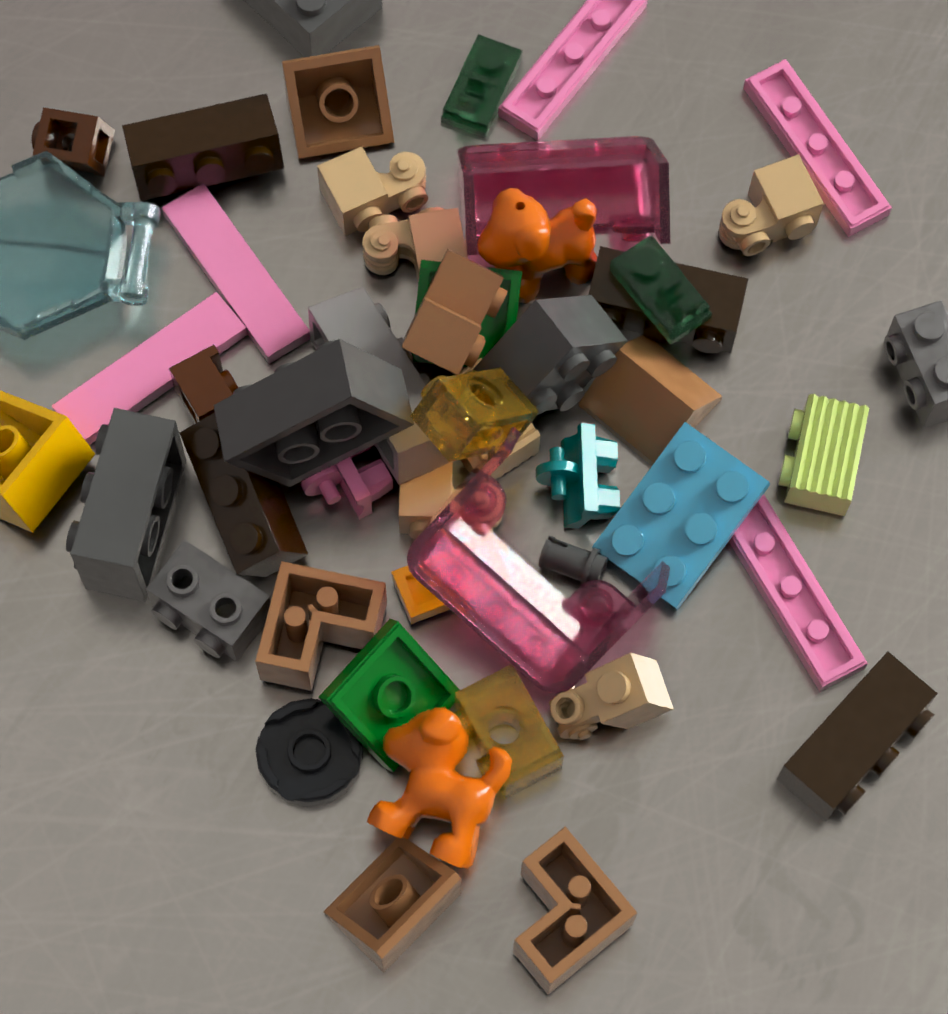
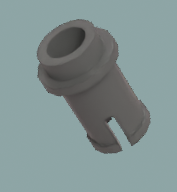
M549 536L542 548L538 567L547 568L580 580L581 587L587 588L589 584L598 587L604 577L608 565V557L600 555L601 550L598 548H594L591 552Z

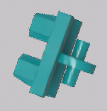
M580 423L577 426V433L564 438L561 441V447L550 448V461L541 463L535 469L536 481L542 485L551 486V498L553 500H563L565 528L579 529L590 519H610L621 507L620 490L617 486L598 484L597 472L610 473L616 468L618 442L596 436L595 424Z

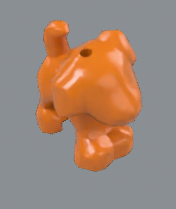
M516 188L501 191L493 200L491 216L477 241L479 255L490 265L495 266V268L522 271L520 303L527 304L536 298L540 290L542 276L551 270L564 267L566 276L572 283L577 285L584 284L592 279L597 261V256L593 250L596 245L593 224L596 221L597 208L590 200L585 198L574 203L571 207L560 210L549 219L546 210L533 197L524 194Z
M436 707L432 710L418 713L408 723L389 728L383 739V749L386 755L409 771V780L403 796L395 802L380 800L370 811L366 822L395 837H404L406 839H409L414 828L422 818L449 822L452 825V832L441 833L432 843L429 853L458 868L469 869L476 856L480 826L487 821L492 811L496 793L510 776L512 759L507 751L494 746L488 750L490 769L481 778L461 775L454 769L467 753L469 735L459 717L445 707Z

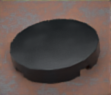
M313 698L289 702L273 712L265 722V727L262 729L260 737L258 736L255 748L259 773L270 791L287 803L305 807L328 804L345 794L359 776L364 756L362 744L321 700Z

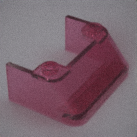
M625 136L465 146L457 150L462 226L467 255H477V241L491 216L493 200L501 191L510 188L519 189L524 194L533 197L546 210L549 219L560 210L571 207L574 203L587 198L597 208L596 221L593 224V228L610 227L612 231L622 233V240L631 242L651 239V233H654L660 244H670L669 162L652 138Z
M512 427L459 484L417 535L408 550L407 565L411 574L539 689L549 693H561L571 689L666 592L670 567L662 561L628 597L606 581L592 580L578 587L567 599L490 530L500 520L506 509L507 498L505 491L491 474L511 454L521 435L515 427Z

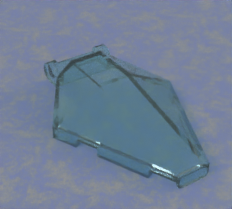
M48 151L11 165L13 173L0 178V330L26 340L109 302H122L131 306L145 305L149 294V285L145 283L152 233L153 229L159 225L160 208L147 202L117 203L93 187L90 182L79 176L78 173ZM126 225H133L125 279H122L127 250Z

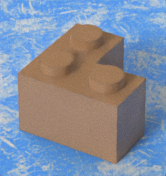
M447 249L405 334L401 348L456 375H459L463 365L473 368L486 342L484 340L485 337L479 334L482 329L481 323L485 315L492 318L496 317L508 292L500 287L504 277Z
M281 561L255 660L260 680L312 691L324 641L363 649L381 629L387 606L386 583Z
M566 826L522 861L520 875L550 911L514 939L513 953L549 995L633 926L637 911Z

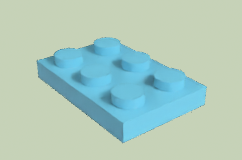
M684 422L592 548L600 549L602 556L608 557L609 561L678 610L768 489L770 482Z

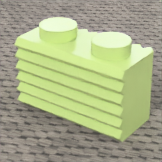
M810 394L803 410L794 408L788 439L797 440L794 456H784L778 485L787 487L784 503L842 516L846 515L852 501L869 413L868 406H859L856 403H848L845 400L838 401L835 398L828 399L825 396L818 397L816 394Z

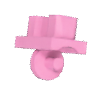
M369 447L301 481L300 485L307 496L322 494L327 504L331 505L341 499V495L336 488V485L339 484L360 520L373 513V501L393 489V479L381 459L358 470L356 469L351 458L371 449Z

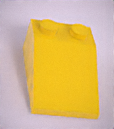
M0 390V519L33 533L94 457L95 452L67 416Z

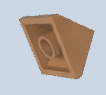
M379 45L282 61L286 99L299 159L353 150L361 146L364 148L394 142Z
M642 335L626 342L615 354L617 357L616 363L607 372L594 379L584 397L580 400L579 407L652 466L683 423L686 422L695 428L721 401L722 395L659 344Z
M404 837L397 838L323 912L384 973L461 895V878L456 871Z

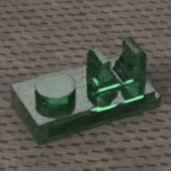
M478 34L445 103L441 122L486 138L498 113V107L502 104L521 64L523 50Z
M652 235L611 260L610 271L671 345L712 318L708 303Z

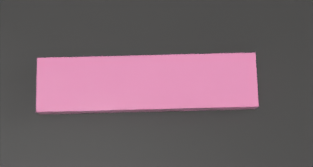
M587 0L498 107V116L538 141L647 7V0Z
M786 59L745 79L743 89L790 156L800 155L822 201L847 237L889 216L892 207Z
M205 185L197 186L162 207L163 215L222 299L246 326L247 334L268 364L310 340V330Z
M215 292L54 403L52 409L57 413L67 416L88 445H91L96 441L101 425H109L114 408L138 412L174 387L169 370L170 367L212 345H215L219 354H221L247 336V328L221 296Z
M763 494L731 537L729 543L817 689L821 692L865 669L868 663Z

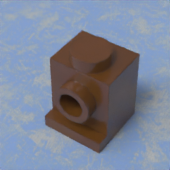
M43 107L40 122L35 124L32 132L31 142L34 149L32 155L49 166L90 172L104 177L115 130L98 116ZM73 141L72 150L70 152L69 145Z
M215 345L169 368L174 389L195 423L215 413L213 405L232 396L233 392L238 388L230 372L227 369L223 371L220 354Z

